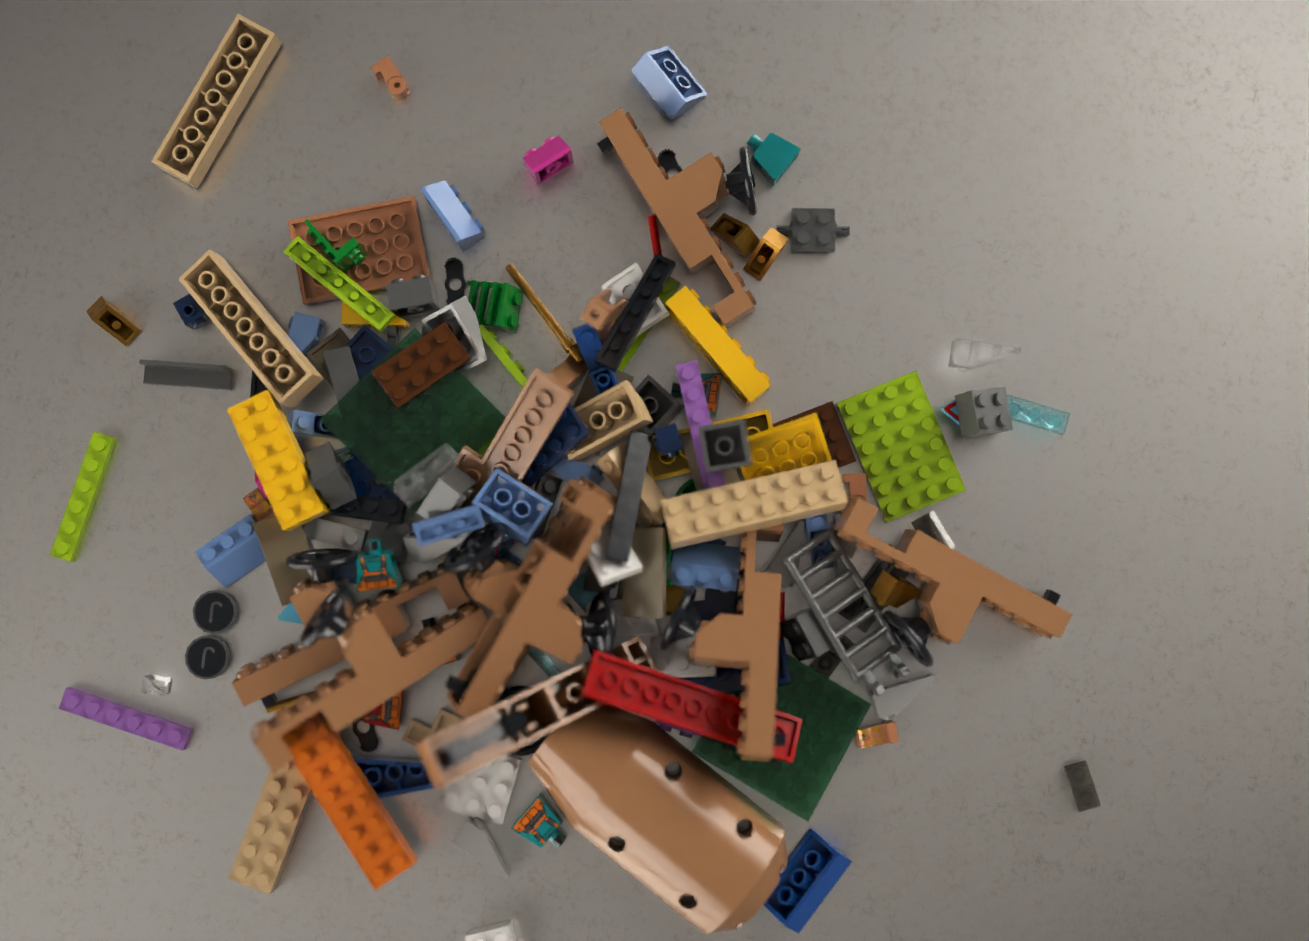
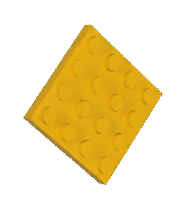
M813 413L749 436L753 464L740 466L746 481L832 461L817 414Z

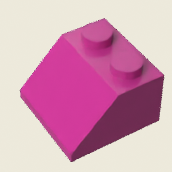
M559 135L555 138H548L541 147L526 152L525 157H523L524 165L537 185L574 163L570 147Z

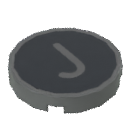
M220 590L207 591L200 595L193 607V619L196 625L204 632L211 634L227 631L234 625L238 616L236 601L230 594Z
M213 635L200 636L193 640L187 647L185 654V663L189 672L201 679H213L220 676L228 668L231 660L229 647L226 646L220 637Z

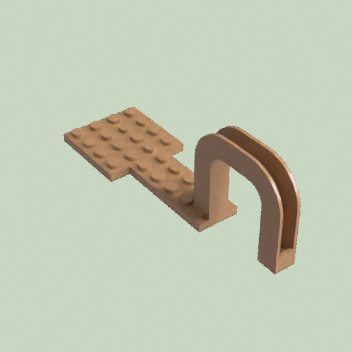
M609 288L591 298L580 316L582 320L596 328L603 344L606 342L627 305V300L622 299L613 306L608 304L612 294V290ZM570 354L564 362L547 374L538 368L534 369L484 456H481L468 446L462 448L451 469L456 466L474 479L476 483L472 488L475 490L468 501L465 500L461 506L464 508L471 506L472 501L496 468L523 484L521 482L573 397L574 392L572 390L587 373L588 367L585 361L578 365Z

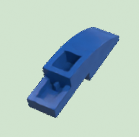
M588 323L573 328L572 332L598 395L618 385L615 372L595 363V359L604 345L596 328Z

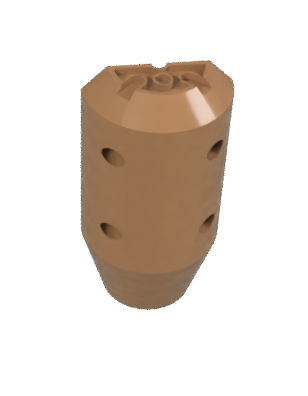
M605 703L552 730L527 763L572 828L704 934L739 929L743 923L748 922L758 912L780 881L779 874L786 869L788 863L785 828L780 822L665 730L658 729L659 726L654 721ZM671 762L679 764V768L674 772L666 768ZM748 819V823L744 827L737 826L740 820ZM613 836H619V837H621L623 840L617 842V841H614V840L612 839V837H613ZM691 894L690 897H684L683 895Z

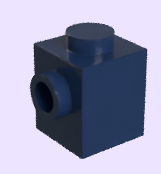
M191 294L173 303L185 326L191 329H199L206 325V321L210 320V317Z
M676 423L654 429L656 439L652 441L655 451L660 452L661 456L666 455L667 458L680 455L679 450H682L683 446Z

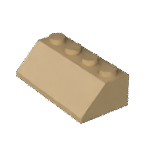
M628 380L574 408L590 432V435L568 453L567 456L569 460L581 461L628 436L632 430L637 431L653 422L644 401Z
M625 442L607 452L597 462L616 490L619 487L627 448ZM647 471L645 473L637 516L645 527L658 528L664 523L661 500L667 498Z

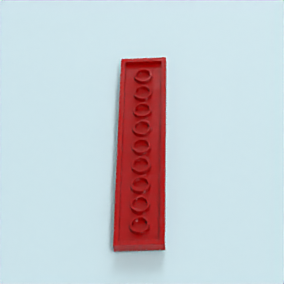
M597 650L593 651L581 696L738 746V739L740 740L743 732L739 730V717H741V713H744V708H740V698ZM775 710L774 733L786 734V746H773L772 758L793 763L803 719Z

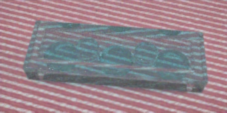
M1009 394L1007 395L1012 420L1061 435L1065 434L1071 413Z

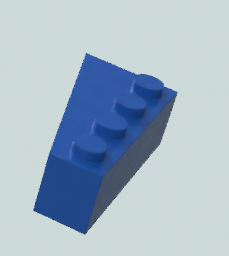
M353 756L379 798L435 788L422 759Z

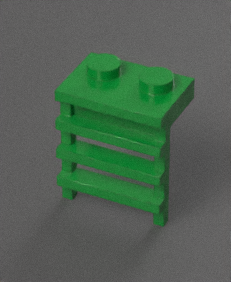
M308 219L304 221L310 228L307 230L308 234L344 273L349 271L354 265H360L365 260V256L368 253L354 237L336 251Z
M467 281L466 285L471 286L468 301L473 310H475L478 290L481 287L476 310L478 324L494 326L507 332L515 333L519 322L520 306L523 302V291L509 283ZM492 288V290H491V295H490V300H489V305H488V310H487V315H486V320H483V319H484V314H485V309H486V304H487V299H488V294H489V289Z

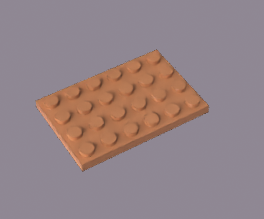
M415 196L288 220L291 242L299 236L338 269L340 268L308 234L307 230L310 228L304 221L308 219L336 251L354 237L368 254L360 265H354L344 274L368 293L385 290L386 284H390L394 279L412 280L413 276L426 275V277L429 276L431 278ZM296 264L304 305L339 299Z

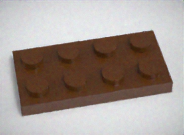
M444 322L371 372L395 406L400 408L471 358L446 322Z

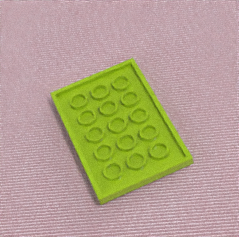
M916 370L836 403L885 523L966 490Z

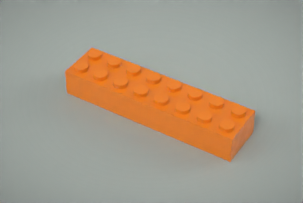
M322 710L282 734L291 748L294 757L293 763L375 890L415 864L418 857Z

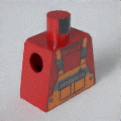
M403 690L364 714L362 721L399 730Z

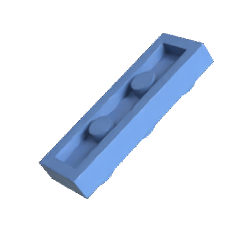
M478 504L412 524L419 547L485 527Z

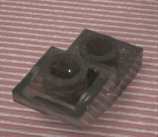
M845 635L839 639L845 650L855 645ZM832 648L814 658L809 667L826 680L842 661L835 649Z
M1086 760L1064 766L1078 811L1082 812L1101 807Z

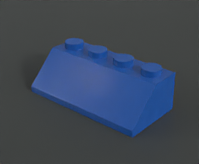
M810 828L789 856L786 869L779 874L780 881L763 905L785 927L800 933L852 861Z

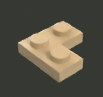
M441 708L432 728L411 719L402 740L416 746L422 741L459 724L461 717Z

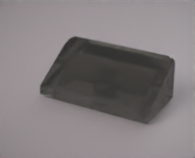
M934 510L911 522L915 530L925 533L952 549L955 548L954 543Z

